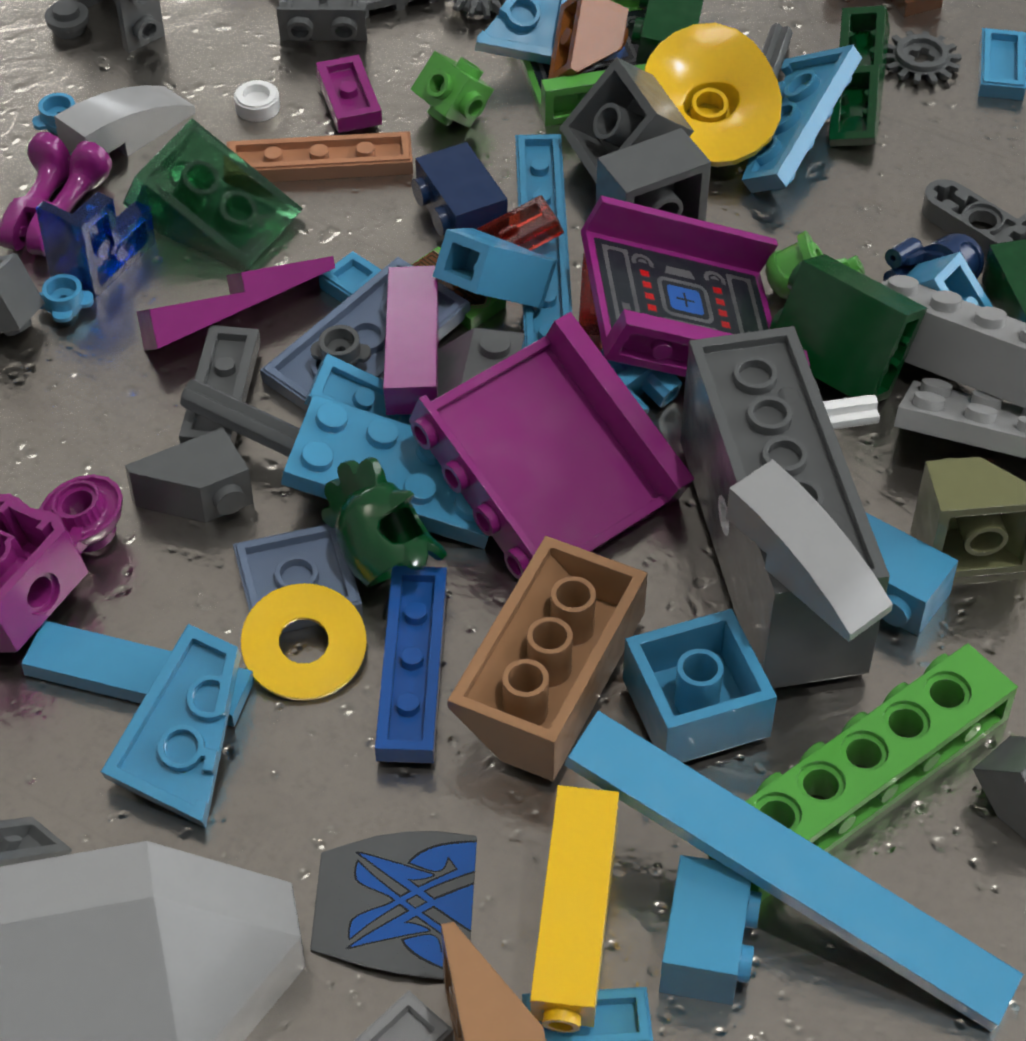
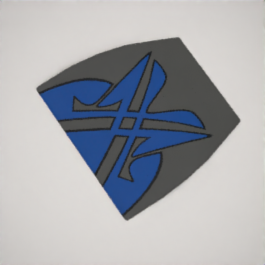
M441 831L399 832L373 836L322 852L310 949L314 952L364 967L444 980L441 924L454 922L469 940L471 939L477 837L475 835Z

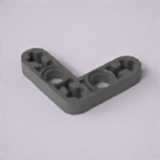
M935 180L926 187L922 204L924 217L949 234L959 233L972 237L981 246L986 257L990 244L1026 239V213L1017 219L952 180ZM974 221L986 222L993 226V228L987 230L979 229L970 223Z

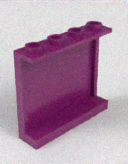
M571 312L555 320L546 336L433 401H430L426 395L420 397L409 418L413 436L418 444L425 450L430 449L442 466V474L448 486L456 493L461 492L473 509V517L477 526L485 535L494 538L504 552V560L508 569L517 579H520L545 536L594 553L678 500L695 480Z

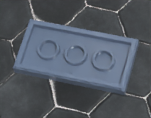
M400 257L394 259L260 370L262 382L307 412L309 406L305 405L304 402L321 364V360L314 359L311 356L310 349L313 343L319 341L321 333L334 325H347L357 331L360 343L367 344L370 347L371 357L367 362L356 363L355 367L384 380L388 267H408L412 265ZM438 282L439 341L465 319V314L471 309L469 301Z

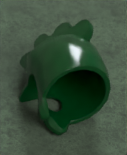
M368 457L360 462V464L355 460H347L339 464L337 467L339 478L331 480L325 485L324 493L329 501V506L323 508L321 516L325 523L331 528H335L338 546L345 562L353 575L366 588L389 580L392 568L395 566H406L412 570H422L426 567L429 555L437 561H442L446 558V550L432 538L411 504L414 493L409 490H400L394 483L387 482L384 470L376 458Z

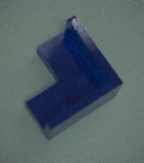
M96 192L73 214L46 201H42L36 206L50 277L58 274L73 275L80 280L82 290L92 292L94 299L156 243L151 208L136 200L117 217L113 198L100 192Z

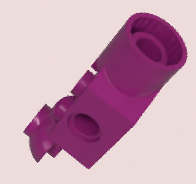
M92 474L68 480L50 492L39 509L30 508L19 497H15L10 493L0 494V653L18 652L87 575L89 571L81 554L83 552L97 551L112 541L116 534V525L121 517L123 495L119 485L109 477Z

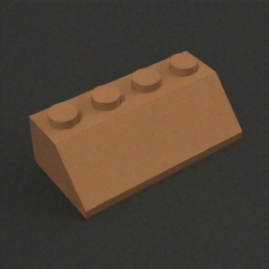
M545 536L447 700L448 708L500 761L554 782L624 652L625 638L633 636L645 613L648 573Z

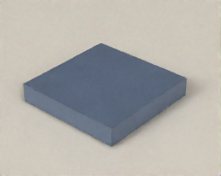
M328 524L233 544L234 556L249 612L258 601L276 589L292 584L309 583L325 586L337 591L355 606L360 616L363 615L362 602L354 575L345 562L338 546L335 528H331ZM298 620L290 623L282 633L319 624L310 620Z

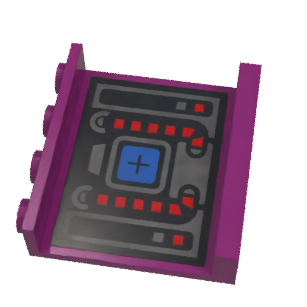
M600 196L580 232L603 353L606 360L686 377L689 340L770 329L772 317L760 272L769 256L778 246L775 238ZM803 350L807 358L808 364L810 366L807 351Z

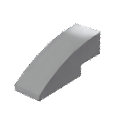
M142 85L124 87L98 94L54 116L58 138L71 153L79 142L90 141L104 148L108 154L117 149L128 157L196 112L194 105L167 87Z
M772 459L729 488L726 519L766 553L764 569L844 639L850 642L891 612L893 603L852 542L821 505L777 462Z

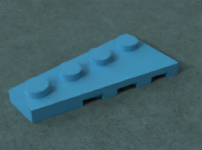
M854 45L784 59L781 70L785 74L784 81L778 82L782 96L780 123L772 140L755 156L749 158L742 177V181L751 193L781 190L793 181L796 170L806 153L813 147L816 136L825 121L832 115L833 107L843 90L850 84L852 75L862 60Z

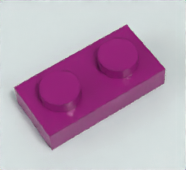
M359 55L315 63L316 76L338 133L382 125V111Z

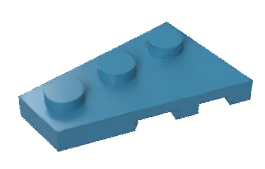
M188 624L102 768L101 773L104 778L206 828L241 658L238 647Z

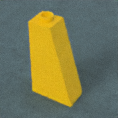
M562 785L557 787L530 997L531 1013L538 1021H542L543 1027L552 1031L572 1033L579 1031L580 1026L594 1027L617 840L619 792Z

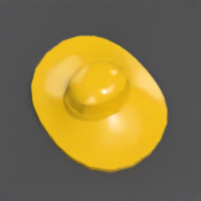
M719 23L693 24L672 33L649 56L645 65V71L654 75L694 130L690 138L711 161V166L721 167L738 164L755 156L772 140L781 119L782 96L778 80L762 51L750 38L739 30Z

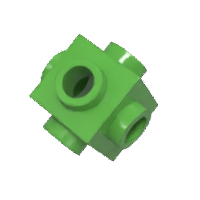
M436 51L433 52L410 89L430 105L427 113L439 122L450 126L455 121L469 128L483 112L486 102L494 91L492 87L480 79L484 72L479 67L463 57L457 62Z

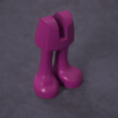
M39 132L34 135L27 148L28 158L37 171L36 179L29 191L23 197L14 198L4 212L0 223V246L19 251L26 245V249L30 254L45 257L69 235L71 227L70 221L67 219L68 214L86 193L96 189L107 179L112 169V159L104 148L90 141L79 142L70 156L66 145L57 136L49 132ZM65 184L57 197L50 202L49 199L61 185Z

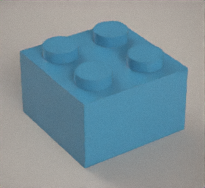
M732 608L625 638L622 679L653 745L683 763L771 737L777 696Z

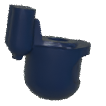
M952 233L930 243L926 247L922 246L919 239L910 237L886 251L885 260L891 269L884 273L883 281L895 275H907L919 263L961 252L977 279L983 271L984 254L981 246L972 237L965 234Z

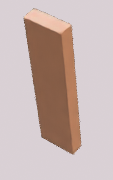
M408 131L227 141L228 184L413 174L411 136Z

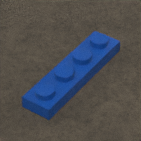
M395 566L392 568L375 742L376 761L434 763L447 591V567H424L422 570H412L406 566Z

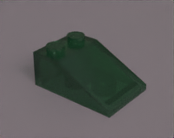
M193 118L135 175L123 202L127 208L159 234L243 272L251 268L303 209Z

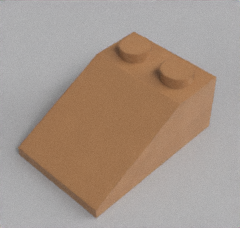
M454 922L441 924L444 989L454 1032V1040L546 1041L544 1029L540 1022Z

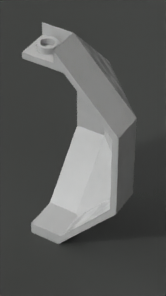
M150 841L0 866V1041H244L306 967L293 885L288 881Z

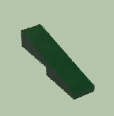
M886 5L842 8L839 47L854 45L862 60L853 73L850 84L843 90L833 107L829 133L830 147L875 145L877 142L890 33Z

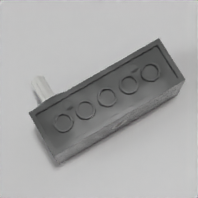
M794 326L689 340L680 443L689 471L695 478L693 483L737 620L772 688L869 673L880 620L848 642L764 569L766 553L726 519L729 488L773 459L799 482L829 514L865 560L885 592L887 591L890 577L834 432L835 429L879 423L880 415L877 410V397L875 395H864L823 401Z

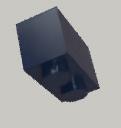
M467 142L415 158L416 178L412 179L411 182L412 191L419 206H426L431 213L434 227L440 236L445 235L446 229L474 228L495 237L508 234V199Z

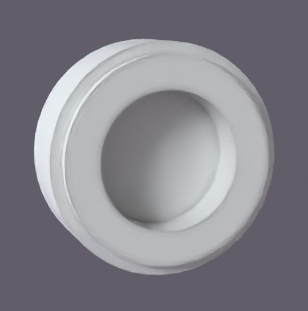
M262 80L249 81L240 85L234 93L236 113L244 120L251 122L266 121L273 118L280 110L279 91L276 86Z

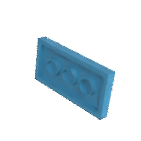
M313 394L284 468L281 485L327 499L324 493L325 485L329 481L339 478L337 467L341 462L355 460L360 464L364 459L373 457L379 461L383 468L387 482L394 483L400 490H409L414 493L411 504L429 532L485 549L489 536L485 535L477 526L473 517V509L461 492L456 493L448 486L442 474V466L430 449L425 450L418 444L413 436L411 425Z

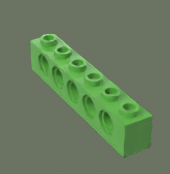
M969 643L950 656L946 653L941 654L929 664L921 677L909 685L903 682L893 688L886 696L883 704L868 714L863 711L852 717L844 726L842 732L826 744L820 741L811 746L801 757L799 763L786 773L776 772L766 778L757 789L756 794L745 802L824 851L829 852L1007 721L1018 686ZM855 765H863L867 768H860ZM810 795H819L826 799H816ZM751 882L750 891L762 892L761 901L771 895Z

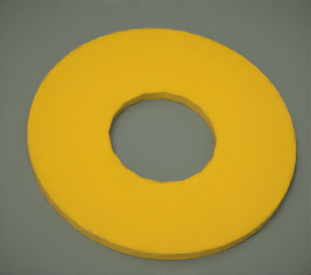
M292 584L270 592L251 609L241 632L242 657L247 670L253 671L254 680L268 692L289 700H317L341 690L357 674L366 653V630L355 606L337 591L317 584ZM298 620H310L318 623L325 629L328 636V647L318 660L310 663H297L289 660L282 653L279 647V638L282 631L290 623Z

